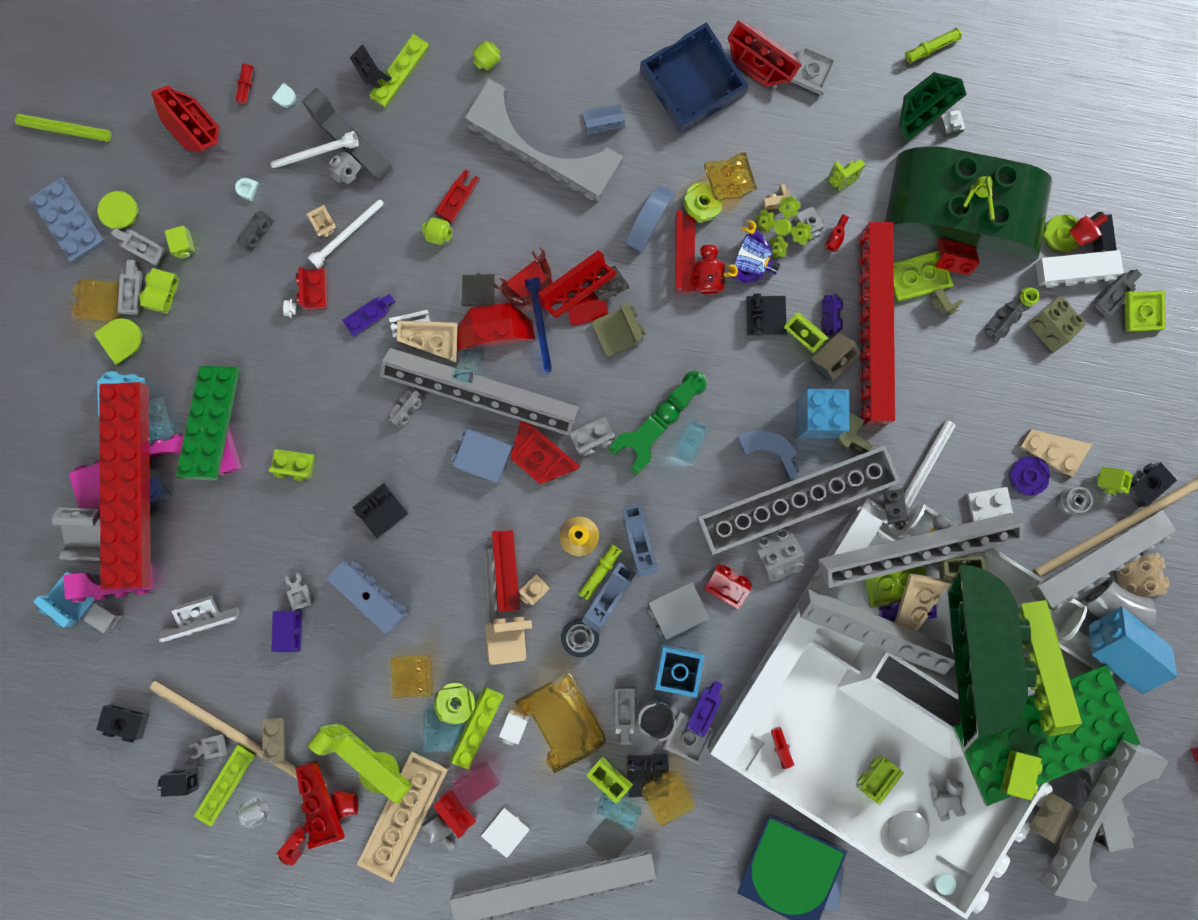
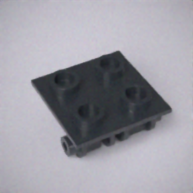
M760 293L746 296L747 335H787V331L784 329L786 325V296H761Z
M385 483L352 507L355 510V514L362 519L376 539L408 515L407 511Z
M668 755L627 756L628 780L633 784L628 790V797L669 796Z

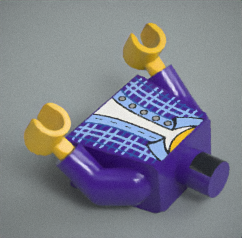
M746 220L749 227L742 226L741 228L743 232H749V235L746 234L734 264L725 266L729 268L730 273H724V277H732L743 284L761 280L765 271L776 275L780 264L770 260L773 253L770 244L756 228V223Z

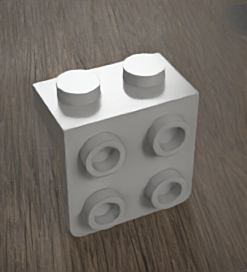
M789 526L753 539V545L765 566L766 575L770 583L782 580L785 576L798 573L807 567L805 554Z

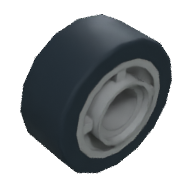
M582 619L570 621L564 627L561 634V643L564 649L575 657H586L592 654L599 643V632L597 633L582 623ZM582 632L586 635L584 643H577L574 636L576 633Z

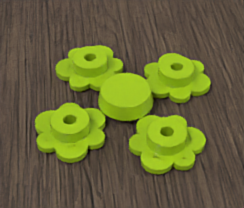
M789 196V198L783 197L780 200L781 206L779 211L783 213L784 218L776 221L773 219L774 213H769L767 210H761L760 216L755 218L756 222H758L756 228L759 231L770 232L771 228H774L776 234L780 235L770 239L773 258L786 256L788 243L785 242L783 236L788 235L790 231L794 236L793 241L799 242L801 245H806L808 239L812 238V227L808 223L798 222L797 226L791 229V223L788 219L792 216H797V210L801 207L800 202L795 200L794 196Z

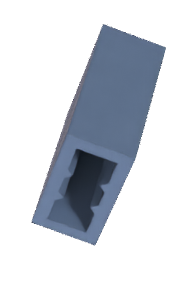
M467 429L466 433L463 432L460 437L459 443L461 446L459 451H455L451 461L454 462L453 467L499 485L513 446Z

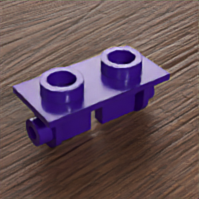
M834 293V298H832V295H825L824 299H822V313L830 314V317H822V331H824L825 335H832V332L837 334L843 329V320L840 318V311L843 310V300L836 293Z

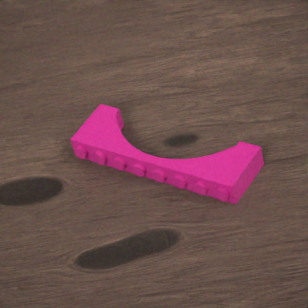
M229 428L219 475H226L242 469ZM182 433L171 436L170 440L152 442V446H149V459L166 454H180L184 435ZM96 460L94 465L88 467L87 465L78 466L75 468V471L69 473L79 508L100 509V460Z

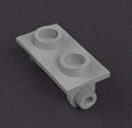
M412 387L410 390L407 389L399 400L404 405L401 407L396 404L388 413L387 419L402 429L408 423L413 413L422 405L425 397Z

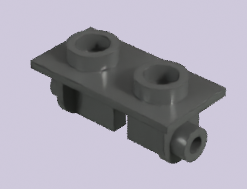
M260 210L258 213L255 212V215L248 224L251 227L249 229L245 227L240 235L237 236L238 240L236 242L250 252L253 251L274 222Z
M1006 303L998 313V316L1003 319L1000 320L994 317L987 325L985 332L989 336L995 335V342H998L1001 337L1005 338L1010 331L1011 325L1013 323L1016 324L1021 319V304L1016 308L1015 303Z
M903 488L883 492L888 525L893 524L897 530L904 529L905 521H908Z

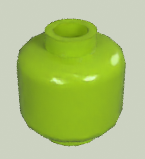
M483 41L473 50L475 58L473 62L480 70L484 68L489 71L500 62L501 51L492 41Z
M432 217L428 222H424L422 233L427 242L442 246L451 239L453 229L448 221Z

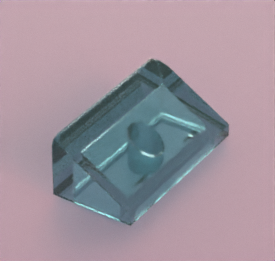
M485 349L464 351L453 377L472 383L483 360Z

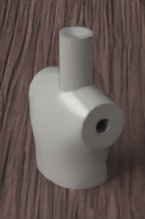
M436 813L421 825L428 842L432 846L442 842L448 852L454 849V844L448 838L453 831L439 813Z

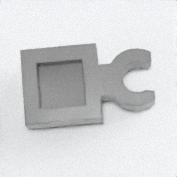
M300 573L295 574L297 580L294 583L291 582L290 577H285L286 584L292 589L286 593L293 611L313 604L308 586H301L302 576Z
M223 734L201 739V743L195 742L189 745V748L197 749V754L191 756V759H197L203 755L205 759H210L227 754Z

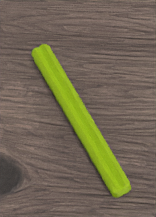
M16 114L15 123L19 126L106 142L111 141L112 133L105 129L23 114Z

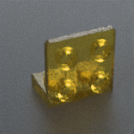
M431 654L392 657L390 659L393 698L431 697L434 695Z

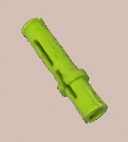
M954 28L931 41L922 42L918 47L905 52V58L910 64L920 58H927L931 53L961 40L962 33L960 29Z
M613 544L611 545L603 559H599L600 563L583 588L578 592L580 596L589 600L609 569L612 570V565L620 553H622V550Z

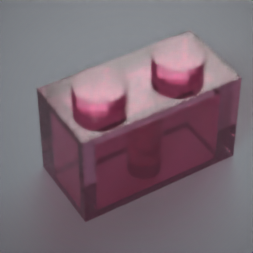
M481 762L477 763L470 769L472 771L467 776L461 774L453 780L455 784L451 789L464 808H467L500 784L499 779L487 762L481 764Z

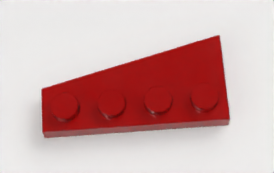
M314 760L299 765L295 769L299 794L303 797L301 807L302 813H305L306 824L304 826L305 832L309 835V842H307L308 850L342 840L345 835L317 761Z

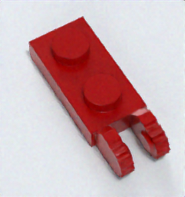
M466 169L458 180H455L435 211L437 216L448 221L450 224H453L480 180L479 177L475 176L468 187L463 185L469 176V171Z

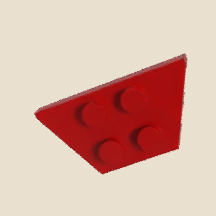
M520 421L510 459L536 482L542 485L580 468L575 461L532 424Z

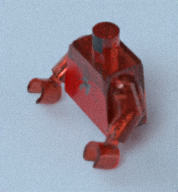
M539 247L541 250L539 256H536L535 252L532 251V256L536 260L509 281L499 278L502 281L500 287L493 283L494 288L501 290V293L511 303L522 307L527 305L530 308L538 303L541 307L537 293L553 283L552 269L547 259L544 258L545 251L541 247Z

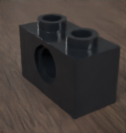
M1162 462L1149 463L1142 469V474L1132 478L1128 495L1139 507H1147L1171 487L1177 479ZM1147 479L1151 481L1150 488L1146 484Z
M113 704L105 705L102 708L96 730L102 731V735L107 737H115L116 735L122 737L123 741L134 742L143 738L149 714ZM121 719L125 721L124 729L119 725Z
M198 768L176 769L161 775L158 781V790L161 791V797L186 796L199 789Z

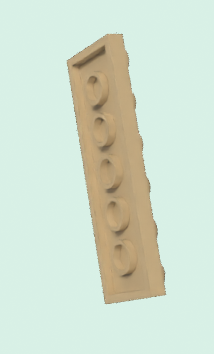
M414 751L411 752L401 775L412 784V787L399 804L388 799L357 863L358 866L394 883L445 778L448 768Z

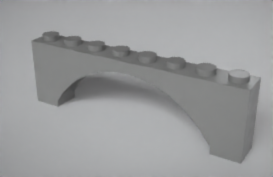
M489 79L465 117L467 127L475 133L479 131L484 134V137L490 142H498L504 150L515 152L521 160L534 163L538 170H546L551 173V177L555 180H563L568 183L567 185L571 189L582 191L588 199L600 201L623 164V156L608 147L595 155L577 159L551 157L533 149L521 139L509 120L505 108L506 88Z
M1123 740L1120 741L1041 880V883L1056 896L1085 903L1089 901L1097 887L1091 879L1090 852L1100 825L1112 808L1128 793L1152 779H1159L1168 763L1166 759L1153 750Z

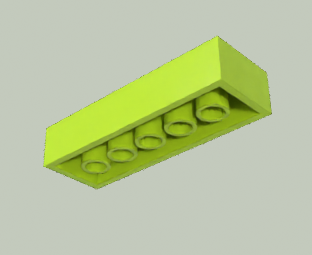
M1047 600L1023 603L1018 608L1019 619H1028L1031 627V642L1029 645H1023L1024 661H1033L1036 667V686L1030 688L1035 691V706L1041 712V728L1043 731H1046L1047 737L1073 733L1082 724Z

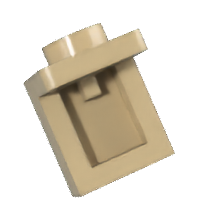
M324 204L306 213L318 236L323 235L326 237L334 232L333 229L336 228V225Z

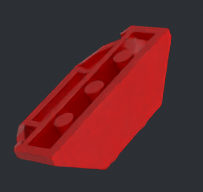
M740 20L736 22L727 37L734 65L765 87L791 82L802 66L789 50L759 29Z
M169 85L151 92L160 121L185 150L202 152L217 145L219 126L195 98L183 92L173 90V87Z
M510 302L472 307L457 327V351L535 340L533 321Z

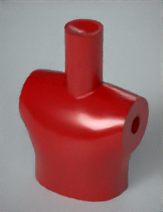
M1104 213L1095 220L1085 215L1077 221L1069 232L1080 247L1102 235L1098 227L1106 222L1108 218Z
M842 214L837 225L830 231L824 245L826 249L832 252L838 251L844 241V227L849 219L848 216Z
M344 791L332 793V803L338 819L358 814V798L356 793H346Z

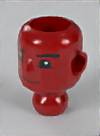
M703 245L700 248L702 260L695 264L691 276L695 290L698 293L717 294L725 289V264L720 260H716L719 252L716 245Z

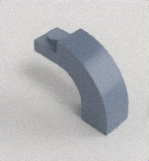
M660 185L656 189L654 188L639 213L626 240V244L641 252L645 250L659 221L673 201L675 193Z
M755 430L739 435L736 438L743 456L756 451L771 452L779 459L788 481L798 477V466L795 461L792 462L791 460L798 456L791 443L781 435L767 430Z
M641 504L623 508L622 514L638 576L659 572Z
M619 562L581 622L598 633L636 575V572Z

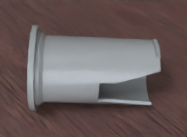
M651 692L642 695L636 700L635 729L639 734L658 742L668 740L673 736L676 731L677 711L675 704L669 697L662 693ZM663 704L670 711L668 725L658 732H650L643 728L640 723L644 711L649 707Z

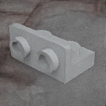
M605 417L570 434L579 456L584 454L585 457L594 453L595 448L599 446L605 448L613 443L612 440L615 439V435Z

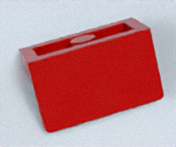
M592 292L568 310L571 326L592 322L608 314L606 299L600 301L595 292ZM577 294L569 295L567 298H574Z

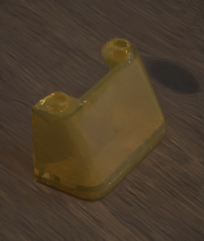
M568 672L557 676L515 701L519 713L526 717L533 716L551 750L547 754L546 761L553 773L593 755L606 742L604 732L577 683Z

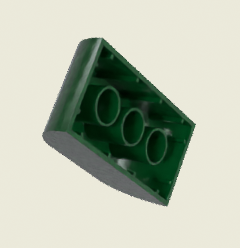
M925 146L902 151L897 156L885 222H893L894 232L938 241L942 237L976 246L977 249L1037 260L1040 254L1053 180L1046 171L1027 163L947 147ZM983 176H990L992 180L994 220L990 219L987 197L981 198L974 193L967 207L963 206L971 186L976 185V180Z
M960 565L947 590L953 653L956 660L955 672L963 750L965 753L978 751L991 745L1018 719L1027 702L1028 687L1036 686L1037 676L1034 662L1024 661L1023 645H1029L1031 642L1030 622L1028 619H1019L1018 605L1010 589L997 576L984 569Z

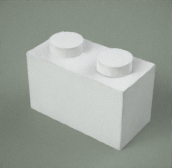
M511 709L499 737L503 738L502 742L514 746V743L519 744L530 717Z

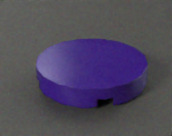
M1026 456L1018 459L1011 466L1009 481L1018 493L1025 496H1034L1042 493L1049 485L1050 471L1047 464L1041 459Z

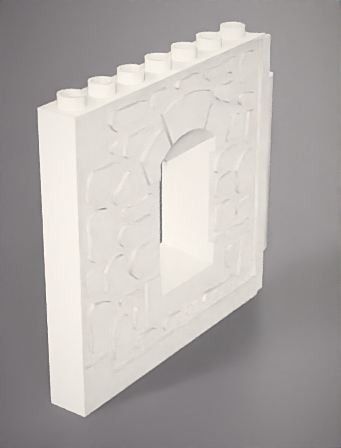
M867 498L862 506L858 504L826 557L927 533L933 528V520L939 513L921 503L909 513L904 529L897 530L893 524L888 525L886 509ZM945 518L950 523V527L958 526L952 521ZM992 548L959 556L963 559L970 556L985 558L987 571L997 576L1006 584L1014 595L1018 608L1023 603L1036 602L1029 590L1045 580L998 550ZM942 561L925 565L926 576L940 579L938 566ZM818 568L807 588L880 617L878 607L870 608L868 606L864 580L829 588L821 579L820 569ZM945 589L936 604L937 618L926 619L917 632L950 645L953 651L948 589ZM1066 599L1061 602L1063 604L1062 607L1055 611L1049 609L1068 676L1072 678L1104 664L1092 656L1090 638L1078 631L1086 617L1087 607L1075 599L1071 601ZM797 602L710 742L707 750L717 759L963 918L968 919L971 912L978 914L988 901L989 893L985 888L993 876L999 878L1007 870L1010 863V857L1006 855L1014 840L1021 842L1030 831L1029 826L1031 825V821L1027 818L1035 805L1038 807L1043 805L1048 794L1052 792V786L1048 782L1038 785L1037 793L1033 796L1032 801L1012 796L986 806L953 727L876 678L886 659L890 656L958 700L955 662L948 672L942 675L800 618ZM1032 689L1028 690V695L1035 693ZM776 727L782 728L786 743L790 745L789 750L795 765L788 769H782L779 756L774 751L776 747L771 735V729ZM882 754L900 768L904 774L879 806L860 791L856 785L858 784L859 776L869 770L872 759ZM946 777L949 779L955 778L964 785L960 796L966 815L957 817L954 810H949L950 819L940 821L938 811L933 805L929 783L934 782L937 785L938 794L948 793ZM903 811L919 813L929 826L927 843L915 852L898 850L889 838L888 828L890 819ZM945 872L955 879L956 889L952 894L942 895L935 889L934 879L938 874Z

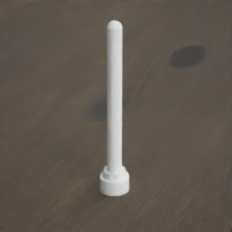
M354 131L345 133L342 139L273 160L271 167L278 168L344 146L350 149L358 147V137Z
M377 200L325 248L308 256L307 258L317 269L323 266L325 257L383 206V201Z

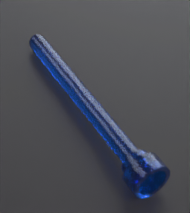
M540 277L526 279L524 282L528 292L531 293L544 370L549 373L552 371L541 303L537 294L539 293L538 290H540L541 281Z

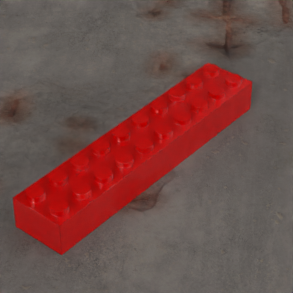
M869 222L858 235V245H861V253L858 255V264L861 265L858 282L861 284V291L859 292L858 300L859 303H862V311H859V323H862V330L859 331V342H862V350H860L861 354L859 355V361H862V369L859 371V380L862 381L859 399L862 401V408H860L859 417L864 420L863 425L886 426L895 421L893 222Z
M141 382L99 384L101 589L108 590L151 588L149 386Z

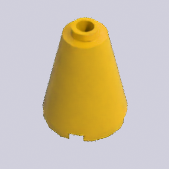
M573 517L563 524L559 534L560 543L563 549L573 556L588 555L596 548L599 542L598 528L588 518ZM577 531L582 532V538L577 539L575 533Z

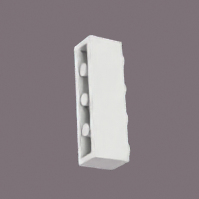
M1120 250L1041 258L1035 263L1038 286L1046 285V288L1056 287L1060 283H1065V286L1076 285L1080 281L1090 284L1097 282L1099 279H1104V282L1117 280L1116 277L1123 274Z

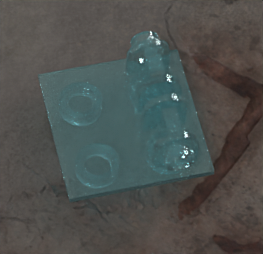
M163 396L149 400V441L174 435L173 429H175V424L173 421L170 422Z
M434 709L425 710L423 752L453 751L463 732V723L457 725L443 723L438 719Z

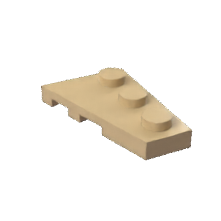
M397 320V341L456 362L457 323Z
M1031 429L1019 447L1067 477L1073 478L1093 444Z
M909 573L895 623L917 632L927 619L933 605L938 603L940 595L945 589H948L951 583L948 580Z

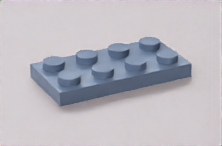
M63 177L29 198L71 263H75L106 243Z

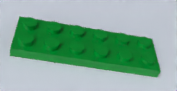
M199 366L176 472L177 478L218 480L240 373L238 367Z

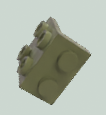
M1062 296L1057 297L1045 310L1027 323L1053 353L1070 342L1086 325L1083 318L1075 312L1069 302Z
M628 302L621 304L619 310L598 318L592 323L601 346L608 357L643 342L644 328L641 324H637L635 319L637 313L633 306H629Z

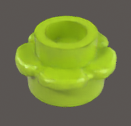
M1026 287L1019 296L1020 301L1025 306H1033V304L1039 301V292L1035 288Z

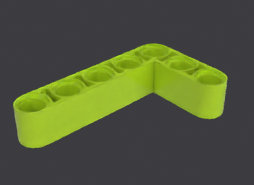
M337 723L320 727L308 743V747L320 756L334 752L337 753L386 797L397 804L402 801L412 787V784L341 724Z

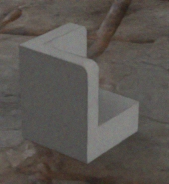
M94 604L84 618V621L102 633H111L122 615L116 611L110 612L99 604Z

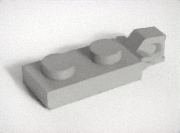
M114 228L111 235L120 240L118 245L156 267H158L167 252L164 247L132 230L127 229L124 233Z
M127 260L126 270H123L122 274H120L118 314L140 315L141 305L139 296L142 290V272L139 271V262L135 260Z
M615 687L616 734H621V745H629V734H634L635 687Z

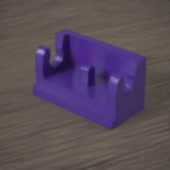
M273 611L271 652L301 651L302 611Z

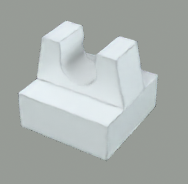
M956 110L940 116L944 136L965 130L960 111Z

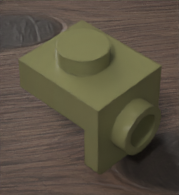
M942 288L930 295L933 307L938 309L942 316L946 313H949V315L954 314L960 310L959 306L964 303L961 299L951 304Z

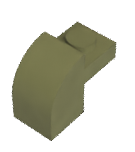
M849 412V431L836 438V441L844 450L852 445L854 451L860 454L863 452L867 453L871 450L873 444L857 435L864 420Z

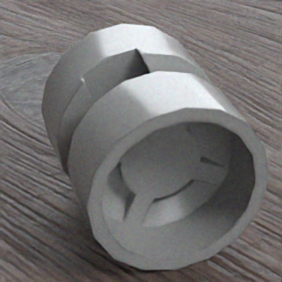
M1083 487L1063 490L1057 498L1059 509L1066 514L1086 512L1093 504L1092 494Z

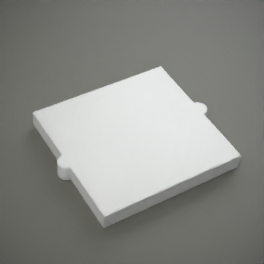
M503 808L481 837L492 845V849H497L507 858L530 829L519 820L518 816L515 817L507 809Z

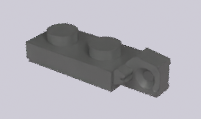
M1138 269L1130 270L1127 274H1121L1093 305L1105 318H1109L1125 302V292H1134L1136 290L1135 282L1142 274Z

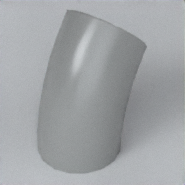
M1112 579L1096 586L1082 600V604L1099 619L1122 606L1154 631L1156 608L1153 600L1149 597L1138 596L1124 590Z

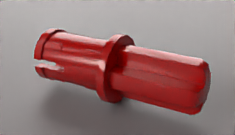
M243 63L241 65L240 77L236 82L238 87L235 101L241 104L247 103L249 89L252 87L251 79L254 67L250 64Z
M776 727L771 729V735L776 747L774 751L779 756L782 769L793 767L795 764L790 754V745L786 743L782 728Z

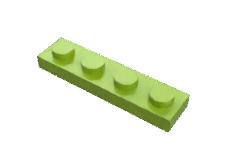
M413 34L387 70L392 79L389 82L380 79L378 83L381 88H374L369 97L384 108H387L429 50L430 45Z
M484 686L475 709L471 713L449 759L452 764L469 770L504 697L502 693Z
M240 744L237 745L196 811L195 818L210 827L214 825L256 757L255 753Z

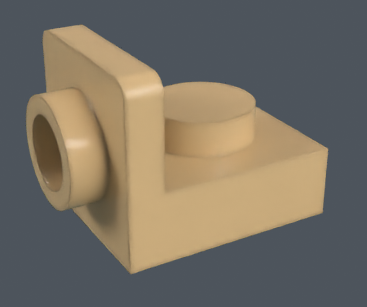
M781 184L779 187L780 196L771 194L764 198L762 203L763 210H777L781 206L780 200L783 197L789 198L791 196L785 184Z
M536 574L519 590L521 594L519 598L526 605L530 603L533 606L550 587Z

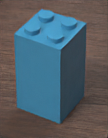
M807 389L796 399V438L836 439L849 431V389Z
M1121 606L1111 611L1108 615L1088 626L1092 656L1104 665H1107L1111 671L1142 695L1178 677L1172 646L1124 607Z
M659 644L652 680L655 690L697 698L705 655L699 651Z

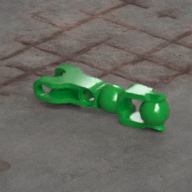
M696 370L686 373L682 379V384L667 397L668 400L661 401L657 405L655 413L636 432L620 434L611 444L608 452L615 455L625 447L634 449L637 453V459L631 467V473L634 475L639 474L651 461V446L668 428V425L674 424L679 419L680 411H684L693 396L700 395L705 391L707 387L705 375Z

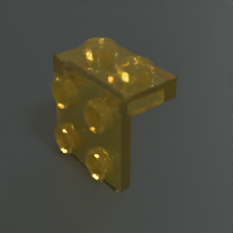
M740 152L727 161H708L704 164L715 200L743 198L757 190L746 152Z
M81 278L77 284H74L73 296H76V304L72 306V315L75 316V321L84 322L86 319L113 321L121 318V314H118L119 283Z
M677 770L665 773L661 776L662 779L656 782L651 781L645 784L641 790L645 801H647L658 824L661 826L695 808V804Z

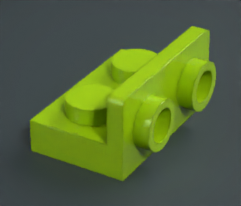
M859 159L856 162L851 161L843 168L839 161H836L829 174L831 185L834 188L837 187L839 191L843 190L859 179L865 163L862 159Z
M274 449L272 466L268 468V472L274 473L273 477L285 479L286 475L293 476V480L305 482V478L312 479L315 455Z

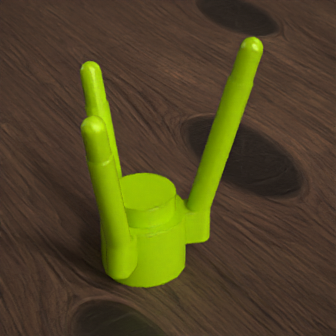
M983 176L976 180V185L971 186L963 206L967 207L974 193L981 198L987 197L990 219L994 220L992 180L990 176Z

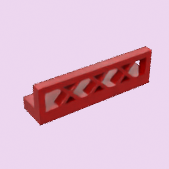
M677 210L675 216V293H694L695 287L691 276L695 266V219L690 215H683V210Z
M597 250L537 293L541 307L557 319L616 276V271L605 263L604 254ZM602 270L607 272L604 276H597ZM586 282H593L589 287H582ZM570 293H577L574 298H567ZM555 304H562L556 311L552 308Z
M492 531L499 612L520 610L514 531Z

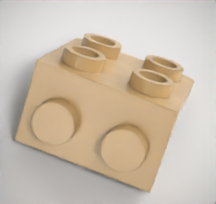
M1159 552L1141 556L1131 563L1127 561L1124 563L1126 567L1116 572L1118 585L1138 596L1163 595L1170 588L1169 579L1167 576L1164 577L1163 573L1165 568L1164 558L1159 556Z
M512 617V621L506 622L504 618L494 619L493 623L485 624L488 663L494 665L526 660L524 629L532 628V620H524V617Z

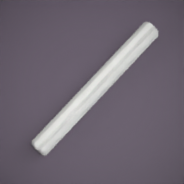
M948 420L944 422L905 491L906 509L912 505L954 430L955 424Z

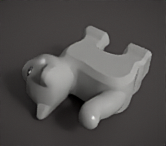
M946 777L948 793L938 794L937 785L934 782L929 783L933 805L938 811L940 821L950 819L949 810H954L957 817L966 815L960 796L964 788L962 782L955 778L949 779Z

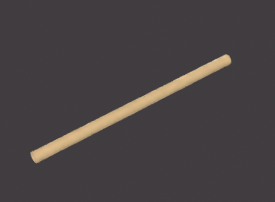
M1198 477L1035 568V574L1039 577L1046 575L1198 489Z
M154 681L149 689L263 758V747L259 743L159 682ZM287 760L284 763H272L297 779L295 769L297 766Z

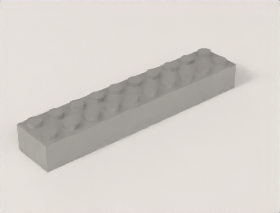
M885 445L702 515L696 519L709 553L714 555L901 482Z

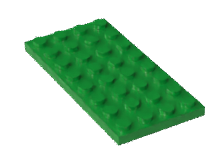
M1101 665L1069 678L1082 724L1073 733L1047 737L1046 731H1043L1041 728L1040 719L1042 716L1040 710H1037L1035 706V693L1028 695L1026 705L1018 719L994 743L984 749L964 753L961 723L952 726L986 806L1012 797V795L1000 791L1010 749L1042 759V771L1036 781L1038 786L1112 756L1121 740L1135 745L1141 744L1107 665Z

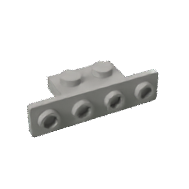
M212 596L172 608V613L177 625L161 630L158 641L159 643L164 641L171 642L184 635H194L197 631L211 630L217 625L224 623L231 624L238 619L239 608L236 607L219 612Z

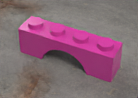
M152 565L151 588L101 589L100 584L92 578L90 573L63 575L65 599H72V603L85 602L87 597H93L94 600L107 599L106 595L112 594L115 595V598L127 597L128 592L143 595L148 594V590L154 589Z

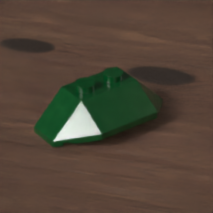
M933 72L904 95L899 126L905 141L908 142L967 95L961 78Z

